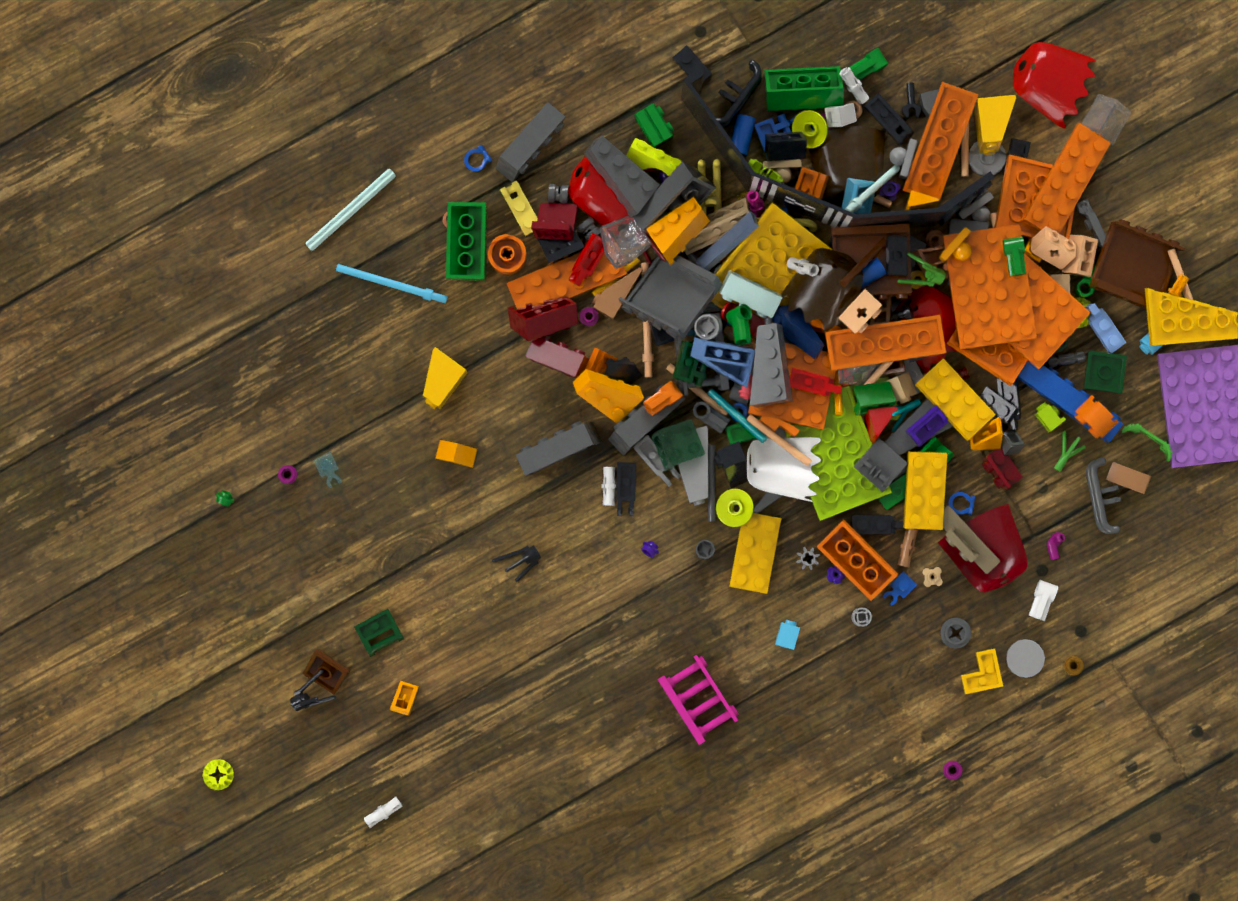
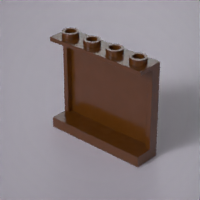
M1119 219V221L1111 222L1089 287L1147 310L1145 288L1166 292L1173 271L1168 250L1175 248L1178 256L1179 251H1185V248L1179 246L1180 243L1175 240H1164L1160 234H1149L1146 232L1147 229L1143 227H1132L1128 221Z
M909 224L832 227L833 250L849 255L858 263L885 235L907 237L908 253L910 252ZM885 246L874 258L877 257L886 270ZM907 255L906 276L884 275L861 289L860 293L866 289L873 297H877V300H889V297H897L899 300L908 299V296H912V284L898 283V280H911V257ZM837 256L839 261L848 262L845 257ZM833 264V268H838L836 264Z

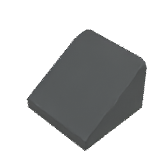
M1017 431L1003 432L1002 448L1004 455L1018 454L1025 444Z

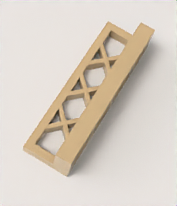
M746 197L707 215L710 222L695 239L692 238L686 244V249L684 250L686 255L715 243L749 213L750 210Z

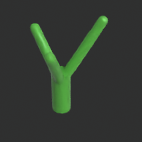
M1066 431L1062 432V455L1054 469L1061 472L1070 457L1086 448L1083 445L1073 451L1080 441V437L1076 438L1066 452Z

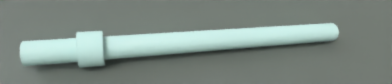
M894 165L859 197L853 198L845 210L853 212L860 209L863 202L899 172L900 167Z

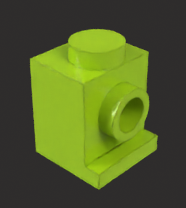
M1046 402L1036 408L1038 412L1034 414L1048 433L1066 420L1064 417L1060 418L1058 416L1060 413L1054 405L1050 406Z

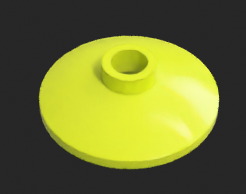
M806 110L799 113L793 120L792 132L802 131L807 139L806 148H816L824 143L827 138L828 128L826 121L819 113Z
M727 490L717 501L716 512L718 518L727 526H743L753 515V500L743 490ZM736 505L740 507L738 512L734 511Z

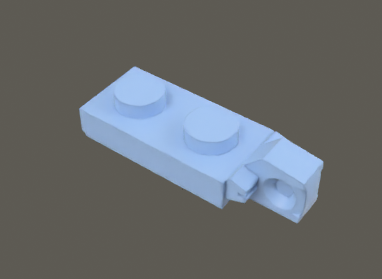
M1090 303L1085 307L1091 312L1088 323L1108 353L1112 354L1126 343L1106 311L1102 308L1098 309L1095 303Z

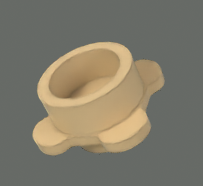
M939 567L930 570L925 568L923 570L924 585L926 587L942 585L943 581L940 577L942 571Z

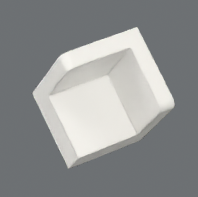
M854 103L825 108L828 127H843L857 122Z

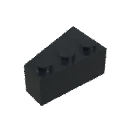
M739 441L716 452L714 461L718 469L722 468L731 489L748 481L747 459Z

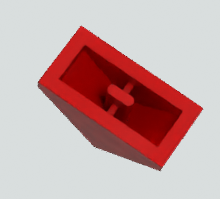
M892 406L868 410L865 415V421L870 442L875 443L892 419V413L897 411V407Z

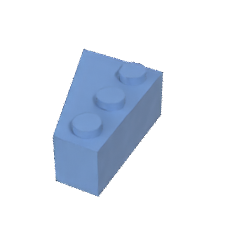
M694 337L691 357L735 383L748 387L755 355L754 349Z

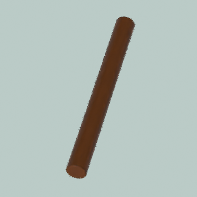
M885 235L840 281L841 286L846 287L886 246V237L889 235Z

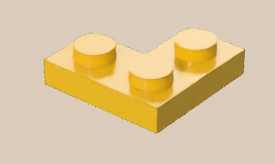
M995 649L975 652L979 672L961 675L964 693L970 694L1003 687Z

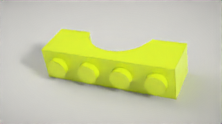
M637 138L633 141L626 155L642 170L656 168L662 170L668 176L682 163L679 159L673 158L662 150L656 149Z

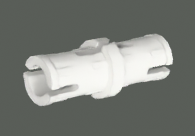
M850 67L841 70L839 75L845 81L848 91L852 92L859 104L865 103L869 96L861 86V81L854 76Z
M791 257L787 261L788 268L796 270L799 274L816 276L819 272V267L809 263L806 259Z
M603 467L604 478L603 484H601V488H603V506H615V488H617V484H615L616 467Z
M394 797L383 806H378V809L364 817V820L369 825V828H372L383 819H388L389 815L403 806L398 798Z

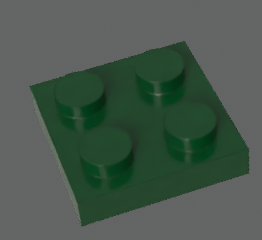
M1088 351L1083 389L1122 394L1127 355Z

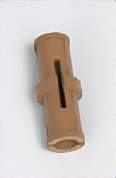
M906 529L903 544L900 545L901 552L897 565L910 567L911 556L916 548L914 545L918 530Z

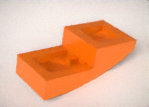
M762 416L759 420L774 432L778 427L782 428L793 438L800 431L793 425L780 419Z

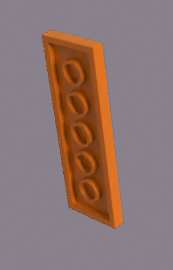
M945 82L941 83L902 189L903 191L910 193L913 190L937 198L940 201L978 98L977 93Z
M1078 123L1025 214L1023 221L1039 231L1047 226L1060 234L1111 143L1083 124Z
M613 240L607 241L609 246L591 277L588 276L587 279H583L580 286L574 285L568 280L581 252L506 283L516 308H526L525 304L529 303L532 306L542 305L545 300L562 297L571 299L626 276L627 273Z
M940 315L869 325L862 333L857 332L856 334L850 329L825 332L831 371L946 353Z

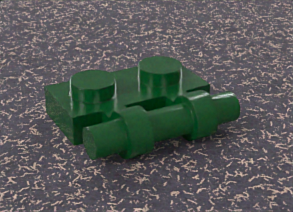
M682 341L672 378L689 384L696 378L694 386L702 387L703 380L705 381L707 376L705 374L707 366L700 362L699 369L696 371L698 360L691 357L693 343Z

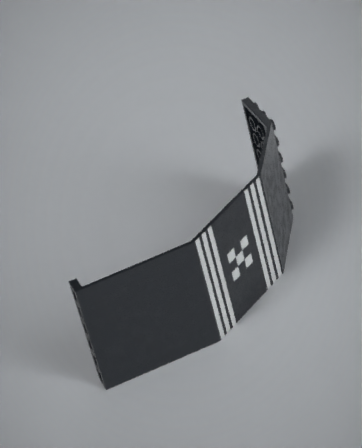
M700 68L683 79L681 100L746 191H757L759 196L783 207L787 206L790 210L831 227L909 224V228L931 227L937 224L942 226L955 213L958 215L968 207L970 202L974 203L981 198L990 186L993 185L992 180L995 177L990 171L939 208L854 214L754 172L700 97L704 77Z

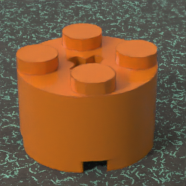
M503 234L491 242L488 249V259L495 271L500 274L511 275L523 268L526 263L527 253L523 242L519 238ZM506 250L509 253L512 252V254L510 255L511 258L507 259L506 257H502L504 256V251Z
M1091 395L1075 410L1076 415L1074 417L1082 425L1086 423L1090 427L1088 431L1095 438H1103L1119 421L1116 419L1113 421L1112 418L1114 416L1099 401L1093 402L1092 400L1095 397Z

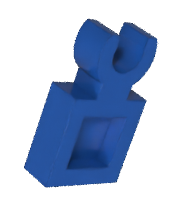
M903 571L890 584L893 590L885 592L882 597L885 599L888 595H892L893 601L890 603L892 606L897 602L899 595L904 599L917 584Z

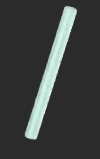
M387 169L306 242L307 247L312 251L316 249L396 176L391 169Z

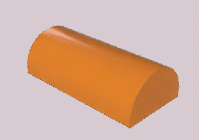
M844 519L817 545V548L870 601L898 576V573Z

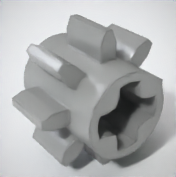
M803 547L804 553H797L800 556V560H797L796 563L801 562L803 564L802 570L806 566H809V569L812 570L813 563L819 564L815 561V558L820 555H814V548L807 551ZM805 553H807L808 556L812 555L813 559L810 560V564H808L807 561H803Z

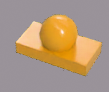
M964 227L942 252L939 259L945 262L953 253L956 259L967 260L971 255L972 249L968 243L963 241L971 231Z

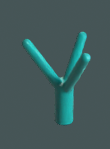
M919 399L904 406H895L898 408V411L892 413V416L899 414L901 416L894 425L892 432L896 431L907 412L921 406Z

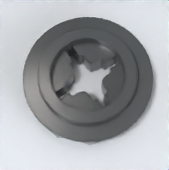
M951 618L942 625L940 636L943 643L948 647L961 648L969 642L971 628L965 620ZM950 627L954 628L955 630L960 629L962 627V629L959 632L961 640L956 636L953 638L951 637L949 639V637L952 634V629Z

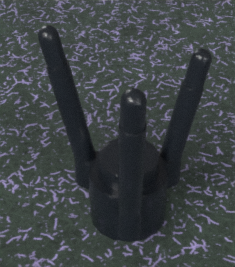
M527 545L520 550L494 558L492 562L501 561L523 553L522 559L505 569V572H509L526 562L528 566L515 579L518 582L535 565L539 564L538 560L541 559V556L534 545L530 548Z
M323 669L316 673L300 689L294 691L295 696L291 697L290 703L295 711L336 699L335 695L319 700L318 697L310 699L307 693H303L324 672Z

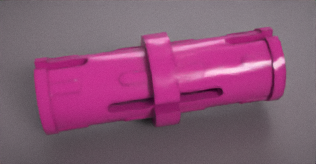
M750 191L747 194L750 210L754 212L755 217H761L765 212L764 201L760 199L757 191Z

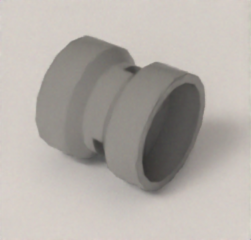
M861 607L853 611L851 619L855 625L864 627L871 622L872 615L868 609Z

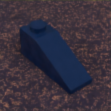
M789 305L778 306L772 322L782 325L784 337L813 359H817L825 345L810 323L805 322L804 314L799 308L789 312Z

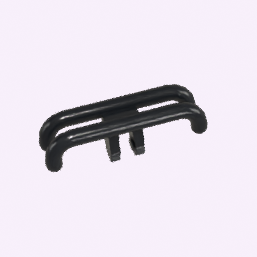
M755 60L749 61V69L753 71L754 75L744 89L730 80L725 82L730 89L739 94L737 98L722 89L718 92V94L732 103L724 117H715L723 128L728 127L733 122L761 82L762 70Z

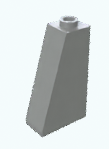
M707 426L670 436L689 504L694 503V506L705 503L704 499L708 498Z

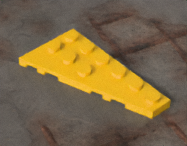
M1145 288L1150 346L1238 339V312Z

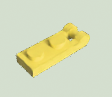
M516 180L512 182L511 186L503 187L500 191L526 237L533 233L531 229L532 221H537L538 218ZM516 192L518 197L511 199L510 194Z

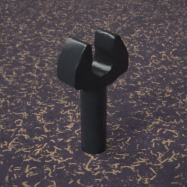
M909 82L906 83L907 104L902 107V113L906 119L909 117L908 110L910 108L915 110L916 118L921 113V105L915 103L914 83Z

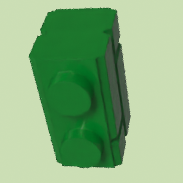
M653 103L635 113L634 118L650 145L657 148L673 138L672 133L674 129L669 122L665 123L662 118L665 114L661 107H656Z

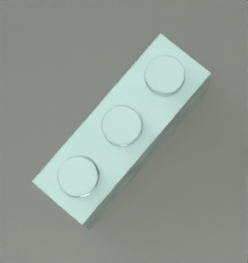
M731 270L728 271L722 283L723 285L719 289L723 299L729 302L734 300L739 302V305L746 304L749 308L756 310V314L763 318H767V316L773 318L782 300L781 294Z

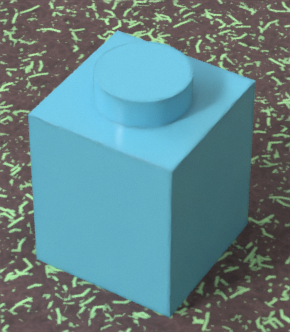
M786 620L785 623H780L775 645L794 650L800 627H796V622Z

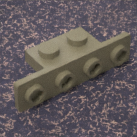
M950 506L944 508L943 528L947 531L945 534L947 542L952 547L956 546L961 551L959 554L965 561L969 560L971 563L975 561L988 574L1000 563L999 558Z

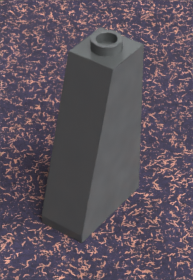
M927 399L884 443L898 455L916 447L917 444L905 431L932 409L934 405ZM948 421V423L944 425L939 431H937L932 437L953 427V425Z

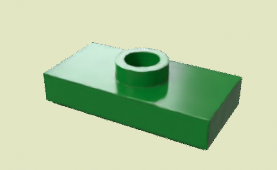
M740 423L725 427L730 445L738 441L742 443L756 439Z
M907 473L889 485L892 493L878 498L885 510H888L905 498Z

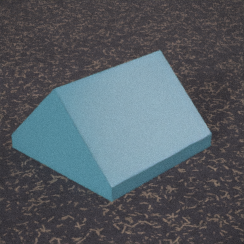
M847 178L842 209H845L853 198L859 197L874 182ZM874 194L862 203L860 209L852 213H871Z

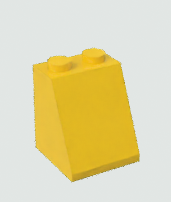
M1016 95L977 98L974 116L979 154L984 153V155L989 156L999 151Z
M436 347L432 352L423 396L426 398L424 402L434 410L436 407L439 409L443 407L468 373L465 368Z

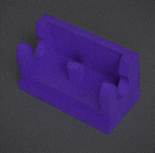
M935 405L905 432L920 447L946 425L948 419L938 406Z

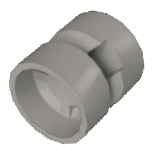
M705 314L696 320L694 328L700 338L707 340L717 337L721 333L723 326L721 319L717 315Z

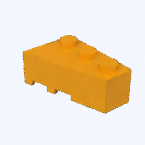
M692 197L646 228V230L671 266L675 262L673 259L680 251L683 252L686 249V244L692 238L695 239L710 220L696 199Z
M585 369L573 381L576 393L615 423L620 422L644 399L640 386H632L619 379L616 381L608 378L606 375Z

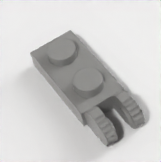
M648 435L633 447L668 487L672 483L662 473L667 468L675 478L679 479L681 477L672 466L671 461Z

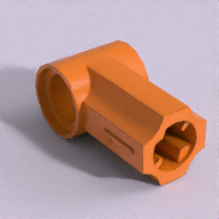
M671 380L662 386L657 393L645 400L643 404L647 412L653 416L666 406L677 402L684 395L674 381Z

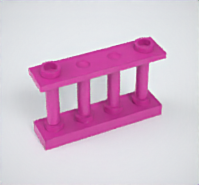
M695 655L693 656L696 661L695 663L671 678H665L663 675L658 681L700 745L705 742L703 737L706 736L707 732L731 717L734 722L738 721L736 716L739 714L733 705H728L705 668L708 665L704 658ZM701 668L706 679L684 693L676 695L672 689L675 687V684ZM709 685L713 687L717 695L692 711H686L683 704L686 703L687 699ZM720 701L727 709L726 712L706 725L696 727L693 722L696 719L695 717Z

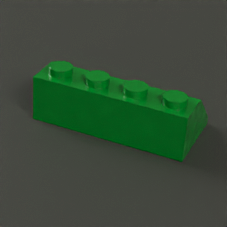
M841 67L764 70L767 111L843 106L844 87L842 77L839 75Z
M448 202L446 279L486 281L488 205L486 202Z

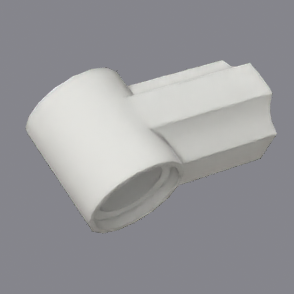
M1039 580L1029 616L1045 621L1050 604L1054 601L1057 594L1058 586Z

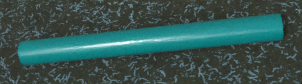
M709 390L707 394L761 443L767 440V437L749 423L743 415L715 390Z

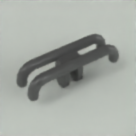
M1099 458L1091 461L1086 468V478L1096 525L1105 534L1119 533V526L1108 524L1104 505L1121 502V497L1104 500L1102 498L1103 493L1119 490L1117 485L1100 489L1097 469L1099 466L1106 464V459Z

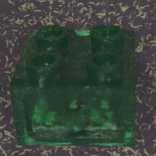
M691 419L657 430L651 436L665 472L672 470L678 464L705 455Z

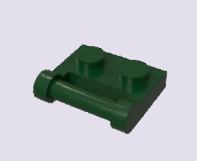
M389 609L354 626L370 657L376 655L375 652L396 641L404 640ZM393 629V635L372 646L370 645L369 640Z

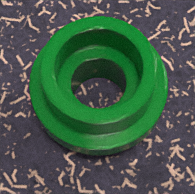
M222 490V492L216 493V502L230 507L231 503H234L235 499L230 492Z

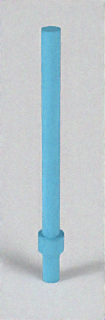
M338 264L336 268L337 272L422 296L423 299L428 301L432 299L445 304L447 302L448 296L435 293L432 289L418 288Z

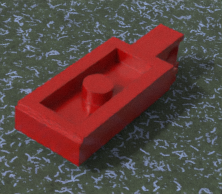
M592 233L572 268L573 272L568 281L580 286L583 279H587L588 276L591 277L609 243Z
M792 368L790 374V385L792 388L822 396H830L831 392L841 394L842 387L834 385V379Z

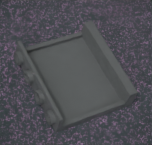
M655 252L656 259L626 300L620 297L619 301L623 305L622 309L625 312L636 314L643 322H651L658 330H666L673 338L677 336L684 339L723 284L717 275L678 255L673 259L675 262L670 266L668 261L664 262Z

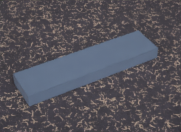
M751 211L747 213L696 259L697 265L710 271L759 227L755 214Z

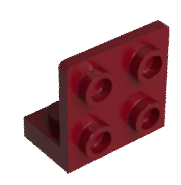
M540 203L537 221H532L531 225L534 237L536 239L573 240L578 210L577 205Z
M1002 446L1001 449L994 450L982 459L984 462L982 463L983 468L987 473L993 475L995 478L993 482L998 489L1007 490L1011 485L1023 478L1009 456L1004 455Z

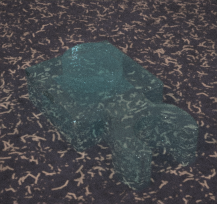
M331 452L313 460L320 476H327L326 482L329 488H332V479H337L339 484L342 483L341 478L334 473L339 468Z

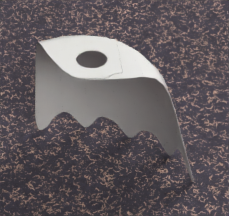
M814 437L783 438L812 460L808 467L772 439H767L764 443H761L759 440L752 441L747 452V479L749 483L759 490L813 502L805 497L816 495L808 486L819 480V477L812 473L811 467L819 463L821 459L811 452V448L818 444L821 439ZM750 454H751V466H750V463H749V456H750Z

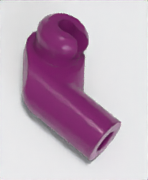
M1061 532L1052 534L1047 541L1050 560L1060 558L1057 548L1065 540V535Z

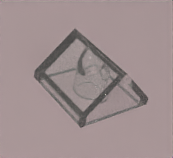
M1098 94L1081 124L1109 141L1110 145L1113 146L1132 112L1119 100Z

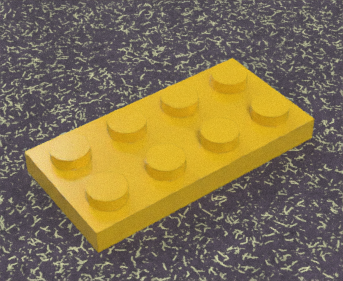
M944 358L915 384L934 406H938L948 421L967 441L996 415Z
M908 451L904 528L943 530L947 453Z
M753 513L751 519L743 526H740L729 587L767 594L781 518Z

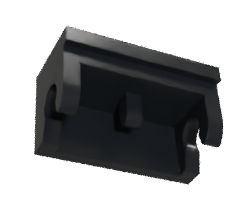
M802 131L765 134V153H767L768 161L806 159L807 139Z

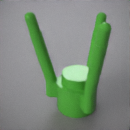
M910 252L907 253L909 257L921 263L922 267L926 269L925 277L927 281L899 279L898 283L929 285L931 287L935 283L938 285L943 283L946 275L944 270L929 264Z

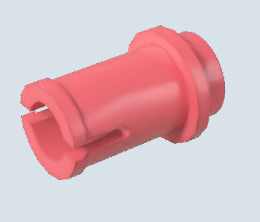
M750 375L748 387L742 386L741 390H739L740 398L750 400L752 375Z

